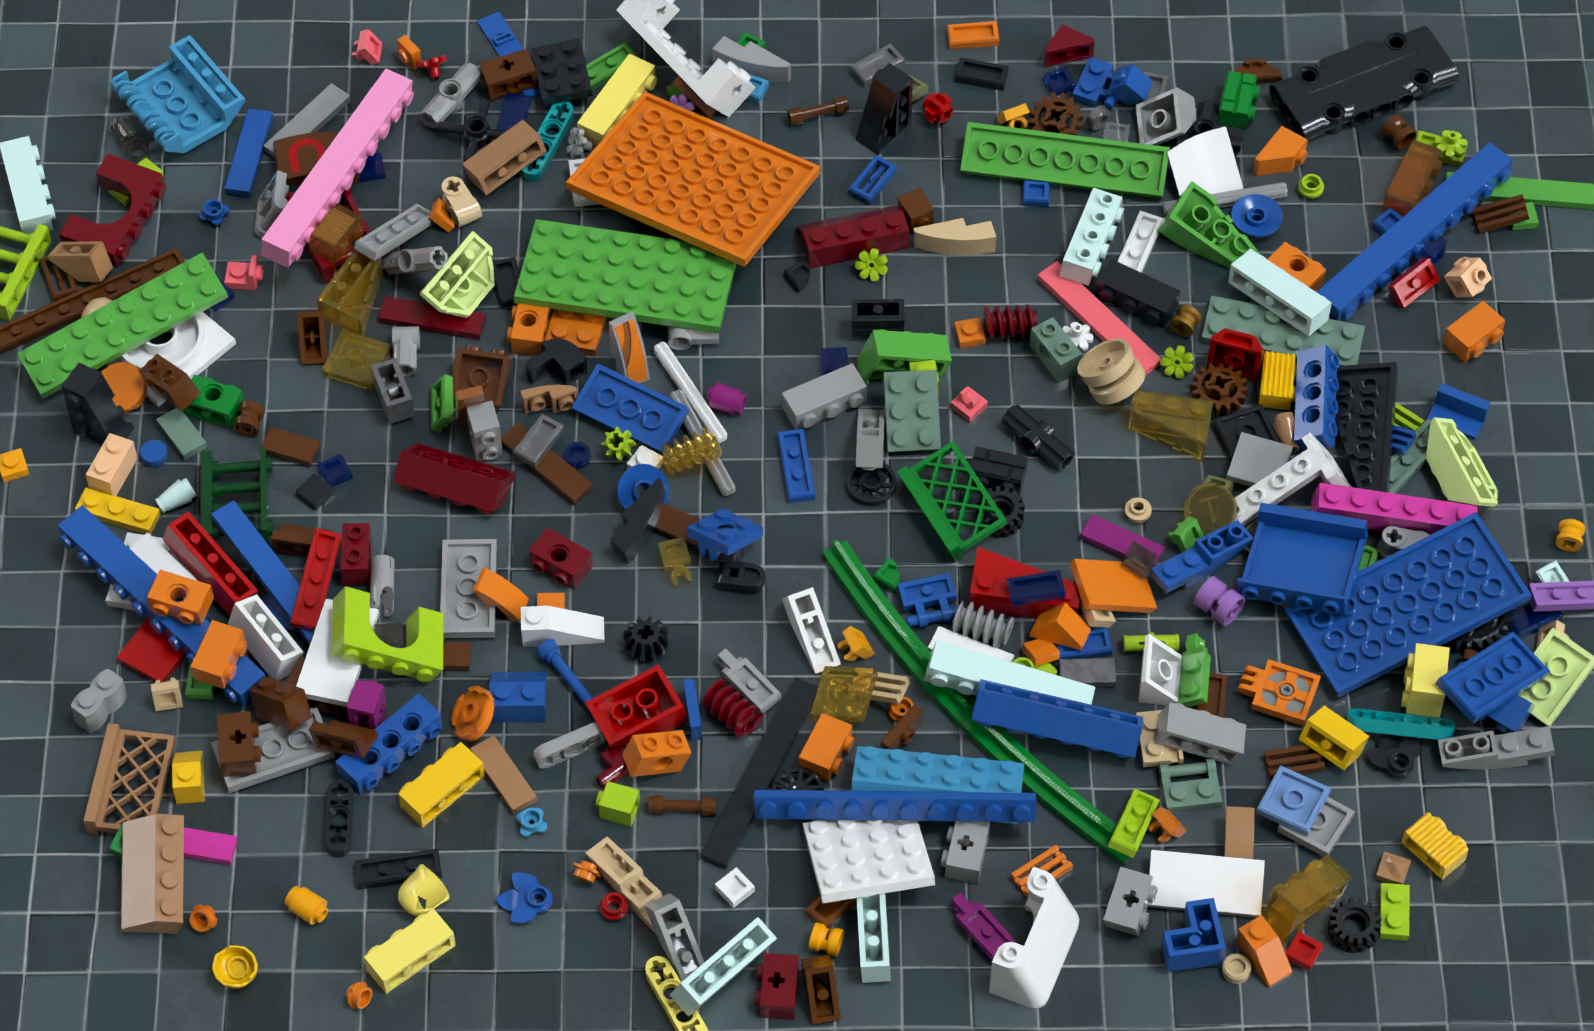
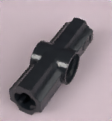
M1019 405L1011 406L1002 417V423L1021 439L1022 445L1029 453L1033 455L1039 454L1058 471L1066 469L1074 459L1075 453L1056 437L1053 428L1043 420L1038 422Z

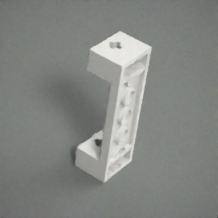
M625 0L617 8L618 13L707 105L730 117L756 88L749 81L752 77L743 68L739 69L733 62L725 63L719 58L703 75L700 72L701 67L692 59L688 60L684 56L686 52L678 44H673L669 40L671 36L663 28L680 10L674 4L675 0Z

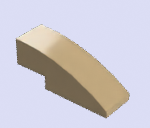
M964 218L917 227L913 230L914 247L925 251L949 255H980L996 251L997 237L991 221L966 226Z

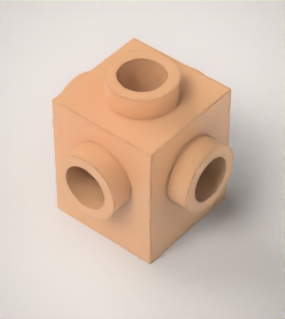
M1480 257L1460 258L1444 276L1455 297H1473L1485 289V285L1492 279L1486 264Z

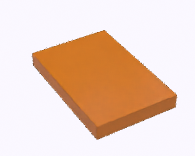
M1073 559L1070 563L1085 609L1153 613L1157 609L1142 563Z

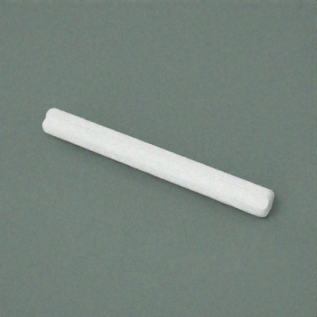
M660 342L654 346L655 355L678 389L683 391L694 413L713 441L717 444L727 439V432L667 343Z

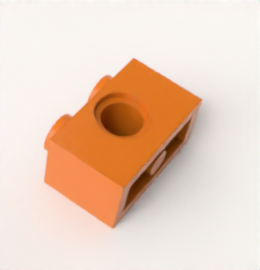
M1284 242L1267 259L1315 292L1324 284L1326 269L1319 262L1313 261L1297 247H1293L1287 242Z
M519 303L518 306H513L512 321H514L513 327L508 328L507 342H511L512 353L533 356L542 353V342L545 341L552 316L550 308Z
M159 570L147 599L150 610L157 615L176 617L185 624L195 623L202 625L214 595L209 584ZM177 598H185L183 601L175 602Z
M683 730L633 735L622 755L630 776L636 777L681 772L691 755V750Z

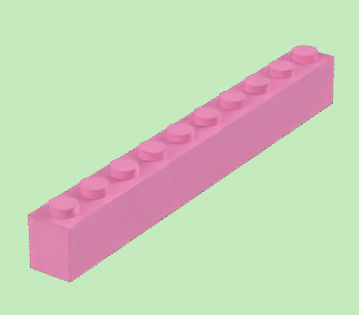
M388 69L384 70L262 238L261 256L289 268L294 260H298L301 257L305 244L313 240L317 227L326 222L330 209L338 205L343 191H347L351 187L353 177L356 173L362 172L368 156H373L376 152L378 142L387 137L391 124L399 120L404 106H409L414 97V92H412L413 80Z

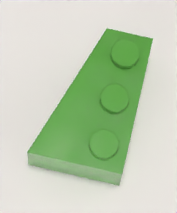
M880 329L872 331L856 362L858 373L865 384L869 385V380L884 379V372L909 371V362L935 360L938 376H943L952 359L947 335Z

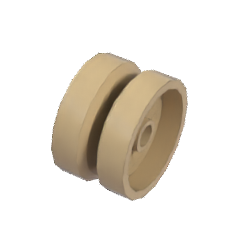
M1111 339L1096 345L1083 356L1077 367L1078 374L1083 382L1088 385L1095 401L1106 405L1117 403L1129 397L1142 385L1146 376L1145 369L1140 361L1135 358L1132 348L1124 339Z

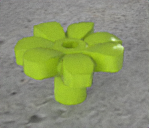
M1445 130L1442 132V137L1437 136L1435 138L1434 144L1437 146L1436 151L1439 154L1445 153V158L1452 160L1454 154L1458 157L1464 155L1467 140L1461 139L1462 135L1459 132Z
M872 248L870 254L865 250L860 252L859 258L861 260L855 262V268L861 270L859 276L862 279H866L870 275L871 281L875 282L879 280V273L882 275L887 273L888 268L884 265L888 261L885 255L878 257V249Z
M1178 345L1176 351L1168 347L1165 350L1166 356L1161 357L1160 364L1167 366L1164 370L1167 376H1171L1175 372L1176 378L1181 379L1184 377V371L1188 373L1192 371L1193 364L1190 362L1193 361L1194 357L1191 352L1184 354V346Z

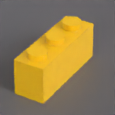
M462 742L454 748L447 749L441 759L435 764L425 767L418 778L413 782H407L398 793L400 807L422 828L425 827L485 777L483 762Z

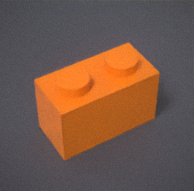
M1482 301L1446 328L1443 344L1466 363L1472 357L1477 358L1489 344H1495L1502 338L1505 319L1487 303Z
M212 620L190 666L193 679L225 689L228 680L232 681L235 676L236 663L239 657H243L247 650L248 643L245 640L243 630Z
M822 713L799 755V767L801 766L817 773L821 780L829 783L833 774L838 775L840 772L844 753H849L853 747L855 737L852 736V725Z

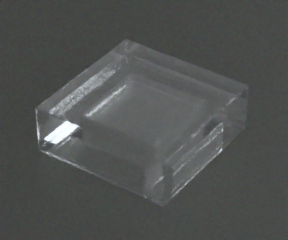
M1105 122L1103 139L1128 142L1130 125Z

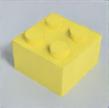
M1416 643L1414 654L1409 653L1403 679L1405 691L1403 690L1401 707H1406L1405 714L1440 717L1445 693L1435 683L1438 678L1448 671V647Z

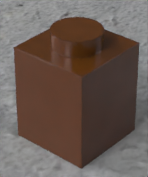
M921 188L897 197V207L903 210L910 234L913 233L914 228L934 224V208Z

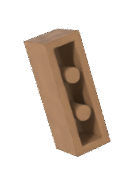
M521 120L462 163L470 181L485 195H488L544 154L546 148L540 135L524 120Z

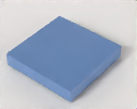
M1280 765L1257 807L1256 814L1308 836L1331 793V788Z

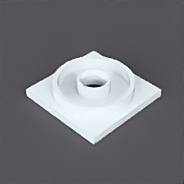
M201 312L168 330V332L172 333V339L167 343L156 345L148 341L109 362L108 365L118 362L130 363L140 370L150 359L159 354L187 373L190 379H192L193 375L198 376L236 345V340L210 317ZM147 384L146 397L158 407L161 406L166 400L154 393Z

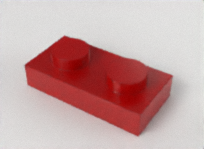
M1423 258L1387 287L1398 308H1405L1440 281V278L1430 258Z

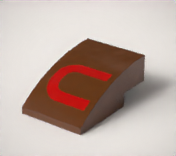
M340 131L306 133L274 141L273 148L276 168L278 171L287 173L286 184L301 186ZM356 173L353 177L352 185L356 184L361 173Z

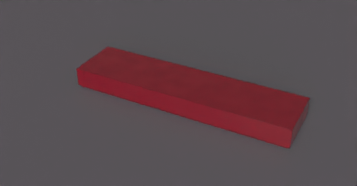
M385 296L378 319L380 323L403 327L419 326L420 330L480 340L486 322V314L472 312L468 318L439 312L431 304Z

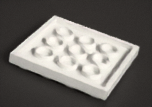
M815 820L803 823V832L822 903L935 885V876L918 821Z

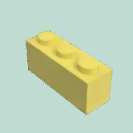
M434 909L427 914H420L411 925L405 929L397 930L388 941L382 945L372 947L367 952L366 956H364L366 970L387 994L455 947L454 932Z

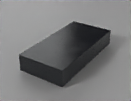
M960 57L955 74V82L1004 91L1009 66Z
M515 257L493 261L494 282L502 308L518 305L514 303V294L520 272Z

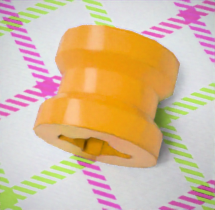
M1575 519L1560 521L1558 525V532L1560 534L1556 537L1557 547L1568 552L1580 550L1583 546V539L1581 537L1585 534V525Z

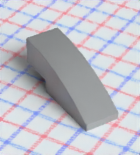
M724 36L712 48L713 64L719 58L725 63L731 61L739 69L743 68L748 74L769 80V82L788 83L791 80L790 63L751 41L743 47Z

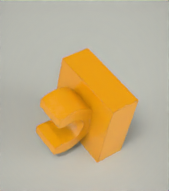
M1025 103L1001 112L997 115L1000 125L1008 122L1007 127L1015 128L1014 122H1019L1021 128L1025 129L1028 127V122L1023 116L1028 114L1029 110Z
M852 626L842 632L846 639L839 642L838 648L845 651L850 647V652L844 656L845 660L853 662L858 656L867 660L875 654L863 632Z

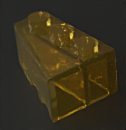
M357 250L352 252L317 298L318 311H324L326 321L363 339L383 273L382 258L380 257L374 261Z
M1137 389L1133 394L1128 428L1156 441H1165L1173 445V449L1180 452L1182 450L1195 455L1197 460L1203 462L1213 401Z
M1328 854L1319 861L1314 859L1307 865L1304 871L1301 873L1296 871L1285 884H1277L1269 893L1271 898L1262 916L1278 935L1282 947L1287 944V939L1293 930L1297 929L1301 932L1306 927L1304 921L1315 913L1319 916L1339 899L1352 879V876Z

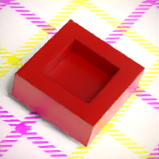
M1298 931L1285 954L1288 961L1310 972L1322 952L1324 944Z

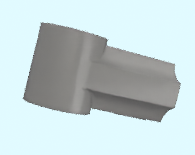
M419 326L393 327L392 347L394 358L397 359L403 377H411L417 370V350H420Z
M668 326V345L674 350H685L691 344H719V333Z

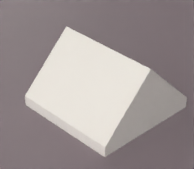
M1150 634L1145 636L1139 703L1167 705L1169 702L1178 703L1183 656Z

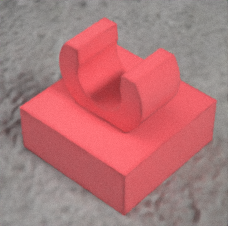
M369 29L360 31L359 40L354 42L357 51L353 52L352 56L357 61L366 59L371 65L380 63L383 43Z
M968 386L951 401L950 408L970 423L988 407V401Z

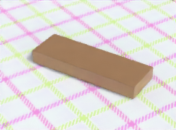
M494 735L470 748V751L483 762L486 776L513 815L537 802L536 794Z

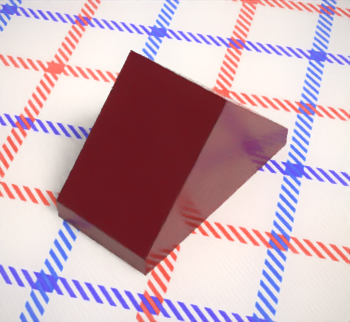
M1062 24L1045 48V68L1089 59V57L1093 58L1094 39Z

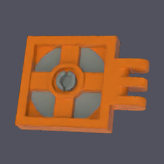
M1270 659L1267 661L1265 670L1249 665L1246 666L1244 669L1245 674L1241 677V683L1237 691L1254 697L1251 709L1304 726L1321 676Z

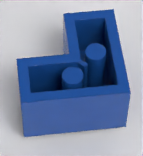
M1214 898L1187 901L1183 915L1186 928L1163 932L1161 948L1167 972L1223 964L1226 946Z

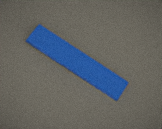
M500 12L477 20L478 25L499 57L524 50ZM539 86L522 91L527 100L541 95Z

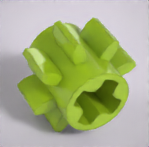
M616 427L615 431L611 433L605 432L607 436L606 442H602L601 445L605 449H609L606 452L608 458L616 455L617 459L622 462L623 457L627 455L632 457L631 448L636 446V442L629 439L632 435L629 430L622 433L619 427Z

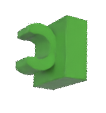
M1189 516L1183 522L1177 524L1178 528L1174 532L1168 533L1172 543L1177 544L1180 553L1194 547L1195 541L1204 537L1197 519Z

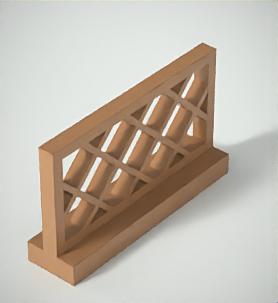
M108 723L83 820L87 834L99 835V831L117 833L123 822L133 820L143 813L146 816L158 814L176 741L175 735L120 729L119 724ZM125 739L138 740L141 744L129 753L124 748ZM157 742L167 743L166 750L157 756L150 750V747ZM146 751L152 759L138 766L133 758ZM129 761L135 770L122 777L118 772V767ZM156 764L161 770L160 774L149 780L144 771ZM140 775L146 783L133 791L127 782ZM123 785L129 794L116 802L112 797V792ZM150 788L155 794L154 799L143 805L137 796ZM134 799L140 808L126 815L121 806ZM116 809L123 817L115 824L105 823L106 816Z

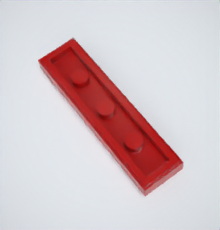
M315 528L290 627L315 632L325 603L342 534Z

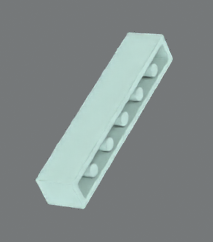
M936 640L932 649L924 678L925 681L931 682L935 686L948 687L958 690L962 694H972L975 696L977 695L980 679L1086 704H1092L1095 687L939 640Z

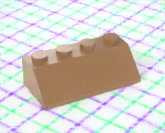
M153 814L122 823L121 931L178 934L183 924L184 815Z

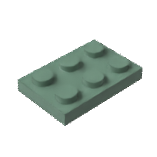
M937 370L884 372L887 452L941 449Z

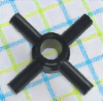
M487 99L480 101L477 115L467 118L465 125L440 121L439 131L464 135L468 144L464 162L475 155L478 148L485 147L489 139L495 140L506 132L490 129L486 120L490 101Z

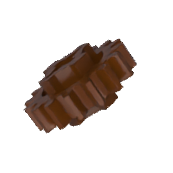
M1052 92L1050 99L1042 95V103L1035 101L1034 108L1036 110L1029 111L1031 119L1028 122L1029 126L1033 127L1031 130L1078 136L1076 130H1082L1083 128L1080 122L1083 120V113H1079L1081 111L1080 105H1074L1073 97L1065 100V93L1056 98L1055 93ZM1045 111V117L1041 118L1039 122L1040 115ZM1052 118H1056L1057 120H1060V121H1059V122H1056L1055 120H1052ZM1073 118L1071 126L1067 129V123L1071 122V119Z
M1222 362L1219 363L1218 367H1214L1212 363H1209L1208 370L1201 367L1199 374L1193 375V382H1191L1190 387L1192 392L1191 399L1197 400V408L1206 407V414L1211 410L1215 411V416H1219L1221 411L1228 415L1230 414V409L1238 412L1239 405L1245 404L1248 394V387H1246L1247 379L1241 378V371L1234 373L1233 365L1226 369Z

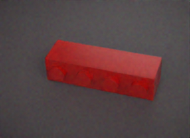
M189 511L167 525L163 537L165 544L198 581L211 585L215 601L229 617L236 602L257 595L258 590Z

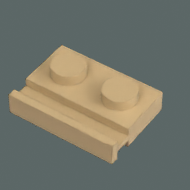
M1162 710L1136 713V715L1143 717V728L1139 740L1143 767L1159 766V764L1171 765V763L1177 762L1183 764L1182 750L1156 743L1158 714Z

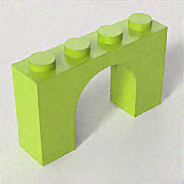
M345 586L333 598L332 656L341 658L346 662L367 665L372 669H382L390 671L395 675L416 678L421 682H431L443 671V613L418 607L406 619V648H395L381 641L371 627L370 593Z

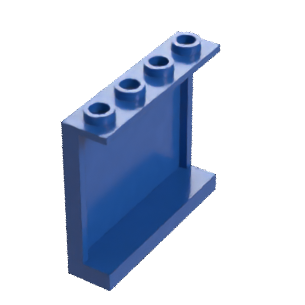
M1261 503L1258 510L1259 523L1242 578L1237 579L1238 593L1249 600L1257 599L1269 601L1277 605L1286 604L1297 606L1301 609H1315L1329 614L1338 613L1345 615L1368 537L1367 520Z

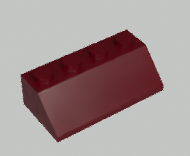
M896 205L796 226L810 269L860 259L859 254L861 251L865 250L870 254L872 248L878 249V255L909 249V227L903 210Z
M416 443L400 452L394 482L402 484L401 487L405 490H422L429 497L437 499L445 497L451 499V503L455 505L466 506L468 504L476 507V510L481 513L491 514L502 507L515 479L516 472Z

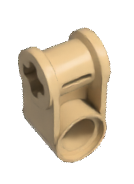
M458 177L446 178L442 183V201L447 204V210L451 217L454 218L456 226L459 228L481 218V208L464 182Z

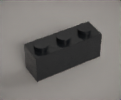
M1111 259L1097 280L1095 296L1104 302L1123 308L1128 313H1134L1152 324L1165 328L1179 306L1181 291Z

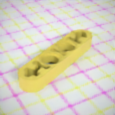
M655 956L650 958L645 966L646 978L675 1030L691 1031L694 1028L695 1031H709L697 1010L692 1013L693 1017L689 1022L678 1021L676 1016L683 1010L673 999L665 998L663 993L668 988H676L681 981L665 957ZM656 966H658L659 969H663V977L665 981H663L662 983L659 974L657 972H654L653 968Z

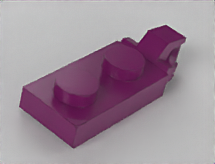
M961 892L951 899V907L957 913L955 918L958 924L992 961L1002 944L1007 942L1017 943L982 903L978 904L975 901L970 903Z

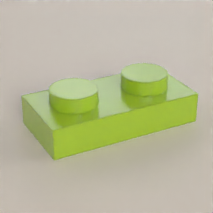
M1381 883L1380 915L1382 920L1379 939L1408 941L1410 885Z

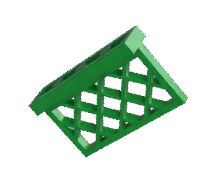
M954 441L908 469L907 466H904L897 471L955 562L964 557V551L1008 524ZM954 451L957 456L955 465L942 464L943 457ZM925 468L935 469L932 480L921 479L917 473ZM940 470L953 471L950 483L937 481ZM958 472L970 475L967 486L955 484ZM935 487L948 488L945 500L933 498ZM953 489L966 491L963 503L950 501ZM971 492L983 495L981 506L968 504ZM948 507L961 508L958 520L946 518ZM966 509L979 511L976 523L963 521ZM984 512L994 513L999 518L991 525L981 524ZM961 528H975L973 536L962 542L959 537Z

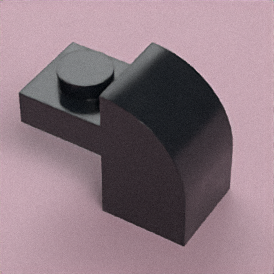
M550 339L542 342L541 354L534 355L526 362L527 378L534 384L555 372L564 384L568 385L588 373L587 358L572 342L564 339Z

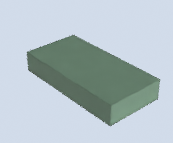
M178 408L156 419L158 426L184 460L207 448L206 441L184 412Z

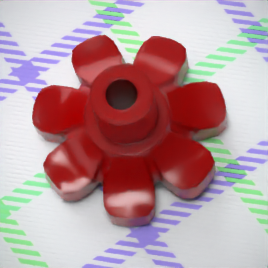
M442 55L425 61H417L415 63L416 68L429 69L431 78L439 77L438 66L447 62V57Z

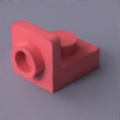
M252 255L250 263L228 262L224 281L225 289H257L258 280L263 278V265H259L257 255Z

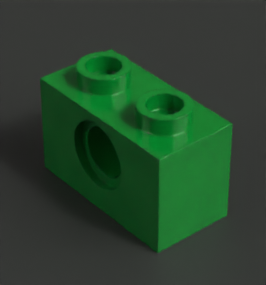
M193 375L191 380L201 394L183 410L184 414L232 430L235 418L239 416V405L244 401L242 390L234 385H224L215 382L209 377Z

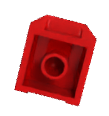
M1224 328L1211 336L1206 370L1209 368V363H1212L1214 367H1218L1219 363L1222 362L1226 369L1233 365L1234 373L1241 371V378L1257 382L1262 367L1264 349L1256 336Z

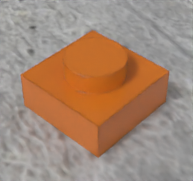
M404 35L397 39V55L403 64L407 63L415 70L417 69L415 63L421 61L420 49Z
M980 317L954 322V329L960 349L985 344L986 337Z

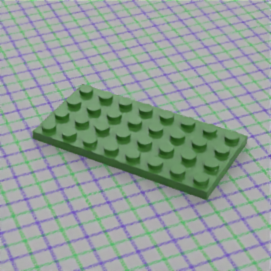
M536 219L514 294V303L611 318H619L629 312H633L638 322L720 334L736 263L682 240Z

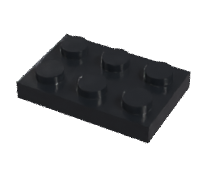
M580 38L531 48L543 106L593 96Z

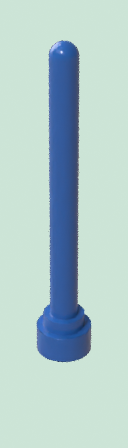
M548 639L541 643L536 650L537 655L543 662L553 664L586 706L585 702L593 699V697L560 657L561 653L558 644L554 639Z

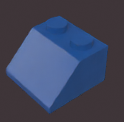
M492 672L489 691L494 698V712L491 722H546L547 672Z

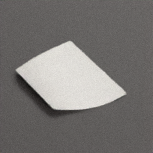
M1226 127L1198 134L1167 152L1179 196H1181L1191 181L1210 194L1243 189Z

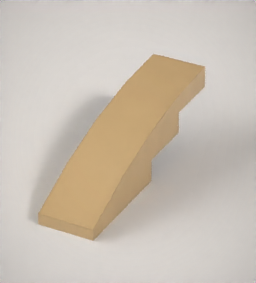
M605 837L585 852L586 856L592 864L597 866V870L611 887L625 897L628 906L654 931L644 905L662 897V892L644 876L640 866L610 838Z

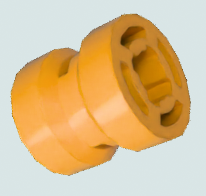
M816 922L810 937L809 950L817 952L823 950L828 955L837 957L842 945L844 930L836 927L829 929L825 924Z

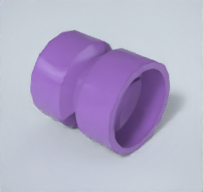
M1212 576L1199 589L1193 604L1205 613L1212 612V618L1225 627L1240 613L1244 606L1245 598L1233 589L1227 590V585Z

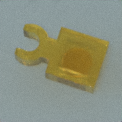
M680 537L658 543L664 570L673 569L671 573L672 585L678 587L676 578L680 575L685 576L687 583L690 584L692 581L691 572L684 567L691 565L685 538Z

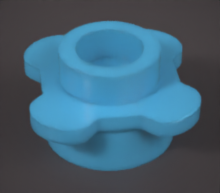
M527 808L517 814L516 820L521 825L520 833L522 836L529 837L532 833H544L547 830V823L543 821L544 813L542 809Z

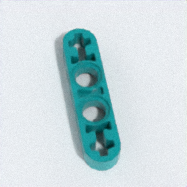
M570 102L556 103L551 106L537 132L544 146L549 151L534 160L536 161V169H532L534 166L533 161L521 170L524 180L536 182L546 172L573 122L574 108ZM563 111H566V112H564V113L562 114V116L560 117V121H559L558 113L561 114ZM550 128L559 130L556 135H549L546 131Z
M1356 708L1348 710L1346 721L1363 732L1436 740L1454 737L1455 722L1446 718Z

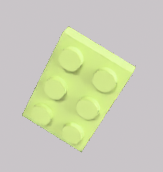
M1554 628L1550 630L1534 652L1539 660L1550 670L1549 674L1519 694V696L1535 705L1531 715L1547 726L1553 724L1594 668V656Z

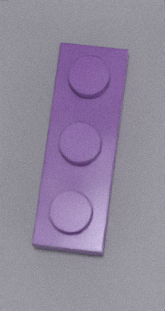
M1594 581L1529 583L1527 586L1532 595L1530 604L1533 612L1594 609Z

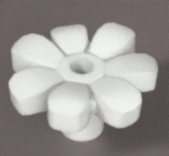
M1073 322L1070 327L1064 326L1062 328L1076 347H1079L1082 352L1088 350V343L1093 342V335L1089 334L1090 327L1087 324L1082 326L1078 322Z

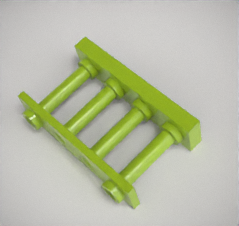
M38 224L34 233L32 232L31 234L0 226V237L27 244L24 252L20 254L0 249V260L17 264L13 273L6 274L0 272V283L6 284L3 292H0V319L11 320L40 265L39 259L44 258L52 242L48 226Z

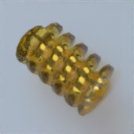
M706 427L702 428V437L694 431L693 440H690L687 435H683V444H680L677 438L673 439V448L667 442L663 444V461L671 476L675 474V470L680 473L685 470V467L688 469L694 468L695 463L702 465L704 459L709 462L714 459V456L717 458L722 457V450L718 439Z

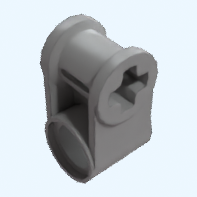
M1397 526L1386 527L1381 535L1382 539L1377 545V549H1379L1378 554L1384 559L1430 534L1424 531H1415Z

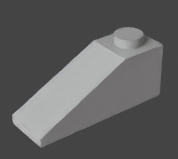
M858 409L856 467H861L864 470L883 468L885 410Z
M669 893L644 906L653 929L674 971L682 982L705 962L680 900Z

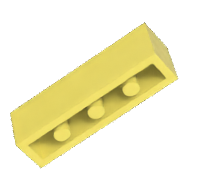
M631 54L626 57L577 122V128L584 129L583 137L587 138L588 141H592L593 146H597L644 91L648 92L654 89L657 83L655 65Z

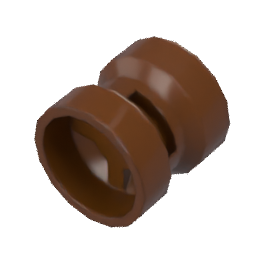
M1399 114L1388 119L1382 127V133L1387 138L1393 139V144L1399 150L1407 148L1417 136V131L1412 126H1407L1406 120Z
M242 401L238 408L239 416L235 418L233 424L234 431L245 437L257 436L260 430L259 421L264 417L265 408L254 401Z

